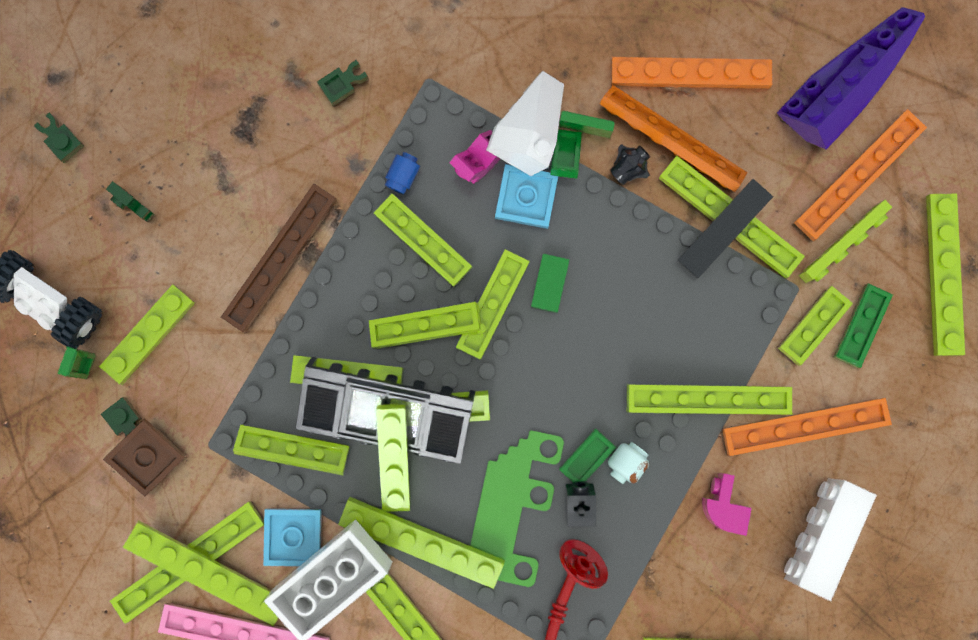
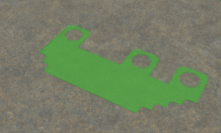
M531 430L529 431L528 439H519L518 446H510L506 455L499 454L497 461H488L470 546L505 560L498 581L531 587L535 583L539 566L538 561L534 558L513 554L522 507L540 511H547L551 507L554 493L553 485L548 482L530 479L529 473L532 460L549 464L560 462L564 441L559 436ZM545 440H552L557 445V453L551 458L544 457L540 452V445ZM537 486L547 490L548 498L543 504H535L530 498L531 490ZM520 562H527L532 567V575L526 580H520L515 576V566Z

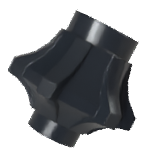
M621 144L618 147L617 159L610 172L623 185L637 178H648L650 174L648 172L647 160L650 158V155L640 145L637 148H629Z

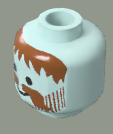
M630 442L629 445L626 443L620 444L608 460V465L612 469L610 475L622 484L626 480L633 484L638 482L649 467V461L646 459L649 455L633 442Z

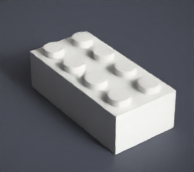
M828 478L827 482L824 481L818 490L817 496L820 498L816 507H812L807 515L806 521L808 525L805 532H801L796 540V553L785 565L784 573L786 575L784 579L831 601L876 495L848 481Z
M354 520L276 585L264 602L298 640H307L384 577L390 569L392 560L362 526Z

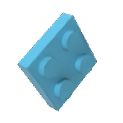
M505 164L495 219L548 229L558 176H552L550 172L544 171L529 176L518 168Z
M266 508L264 510L263 566H300L320 550L322 509Z

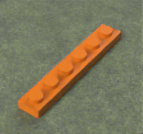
M612 57L611 86L770 89L772 86V59Z
M614 85L607 91L599 103L609 113L619 116L628 122L632 128L645 133L655 143L663 145L671 150L675 156L694 165L701 173L717 180L724 188H729L736 192L748 173Z
M910 110L904 111L794 224L812 241H815L927 127Z
M880 398L724 428L722 432L727 456H733L889 426L892 423L886 398Z

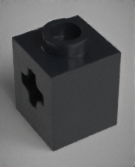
M585 481L565 484L568 527L596 526V493L594 484Z

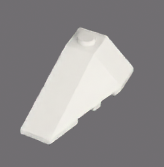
M544 71L540 72L523 92L521 98L512 105L504 118L496 124L486 150L529 176L548 168L557 141L564 84Z

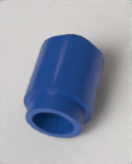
M405 152L402 153V156L396 154L385 177L387 179L385 186L404 195L407 189L410 190L420 169V165L416 163L418 159Z

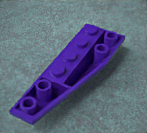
M901 7L815 72L777 112L779 117L805 141L827 150L863 111L892 73L925 18L924 13Z

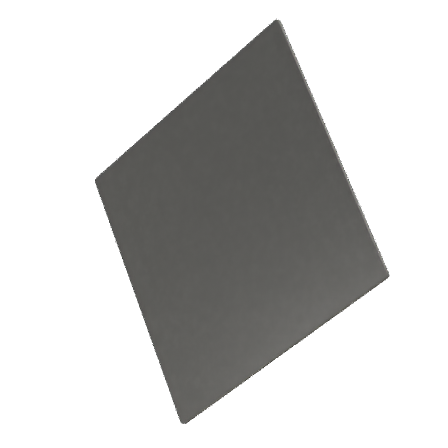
M426 79L210 439L208 447L309 508L322 509L323 516L339 524L349 497L382 510L379 448L375 444L364 445L352 439L340 440L331 436L311 434L296 429L302 384L290 383L293 355L403 367L402 385L412 387L415 380H421L425 382L424 389L440 392L442 386L452 387V393L488 390L490 420L469 422L461 464L445 462L441 459L426 456L420 457L408 451L410 511H390L388 513L470 546L488 461H497L499 454L506 455L510 446H518L519 439H528L529 431L531 430L559 436L564 441L560 462L549 464L532 460L529 473L530 479L548 482L553 485L554 493L551 507L547 511L522 507L513 554L534 558L538 561L539 566L534 585L526 587L497 580L494 589L386 544L374 541L384 552L534 640H544L550 622L548 616L552 615L550 609H554L552 603L556 602L568 574L560 560V548L567 540H580L590 545L602 557L608 570V579L602 587L597 589L587 588L576 582L566 605L568 611H564L566 617L562 618L564 624L560 625L556 640H606L730 414L628 413L627 385L746 386L799 292V287L730 247H727L699 278L695 277L678 259L703 232L579 163L577 179L558 176L548 229L495 219L505 164H511L500 159L483 178L473 184L471 181L468 182L466 179L458 176L455 168L449 162L456 154L467 150L479 134L489 130L493 131L496 124L502 119L438 82ZM403 152L418 159L416 163L420 165L410 190L407 189L404 195L385 186L387 181L385 177L395 155L402 156ZM552 158L549 167L542 171L551 172ZM391 194L395 195L472 266V269L455 287L450 285L374 215V212ZM505 249L530 261L481 360L456 348L462 334L379 349L372 348L369 320L471 302L478 304ZM543 254L570 259L558 313L531 308ZM353 390L348 424L377 430V399L383 396ZM240 425L347 445L350 450L344 474L338 475L234 454L233 448ZM418 425L407 426V436L415 438ZM595 428L613 443L616 449L622 443L629 445L630 442H633L649 455L646 458L649 461V467L638 482L633 484L626 480L622 484L610 475L612 469L608 465V460L616 451L615 449L586 481L594 484L596 493V526L568 527L565 484H572L573 482L559 468ZM545 440L541 443L540 452L544 457L551 458L556 455L558 448L554 441ZM541 486L533 488L530 492L532 502L535 504L546 502L548 498L547 490ZM572 549L573 555L586 557L584 553ZM527 562L518 563L514 569L515 576L520 580L530 578L532 567ZM594 565L596 571L595 577L598 578V571L596 566Z

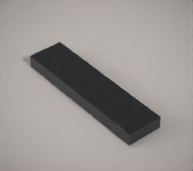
M752 179L685 251L678 261L695 277L699 278L774 196L756 180Z

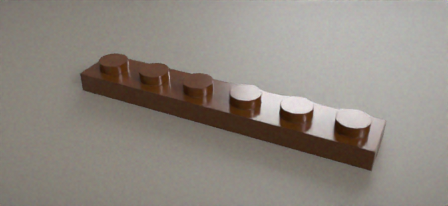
M313 183L221 316L222 319L241 332L246 333L336 203L337 199Z

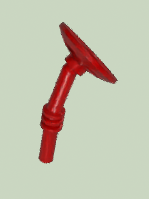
M567 540L560 548V560L568 574L556 602L552 603L554 609H550L552 615L548 616L550 622L544 640H556L560 625L564 624L562 618L566 617L564 611H568L566 605L576 582L591 589L600 588L607 582L608 570L604 560L595 549L580 540ZM572 549L584 553L586 557L573 555ZM594 565L596 566L598 571V578L595 577L596 571Z

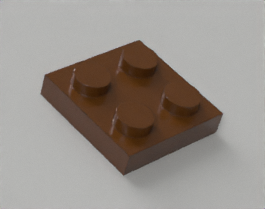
M144 418L103 460L145 497L185 458V454Z

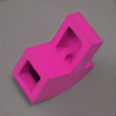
M489 130L479 134L467 150L456 154L449 162L455 168L458 176L474 184L499 162L501 158L486 150L493 131Z
M718 473V477L713 478L711 485V494H714V498L702 497L703 512L709 522L715 527L730 533L747 536L752 508L730 503L735 476Z

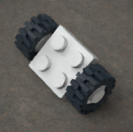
M14 250L3 252L0 257V302L5 303L9 302L11 298L14 299V305L20 313L28 314L37 320L41 327L51 330L52 338L64 346L77 349L79 345H83L85 339L91 337V332L96 330L95 326L100 323L102 310L83 297L72 300L71 305L67 304V297L31 273L34 271L33 263Z

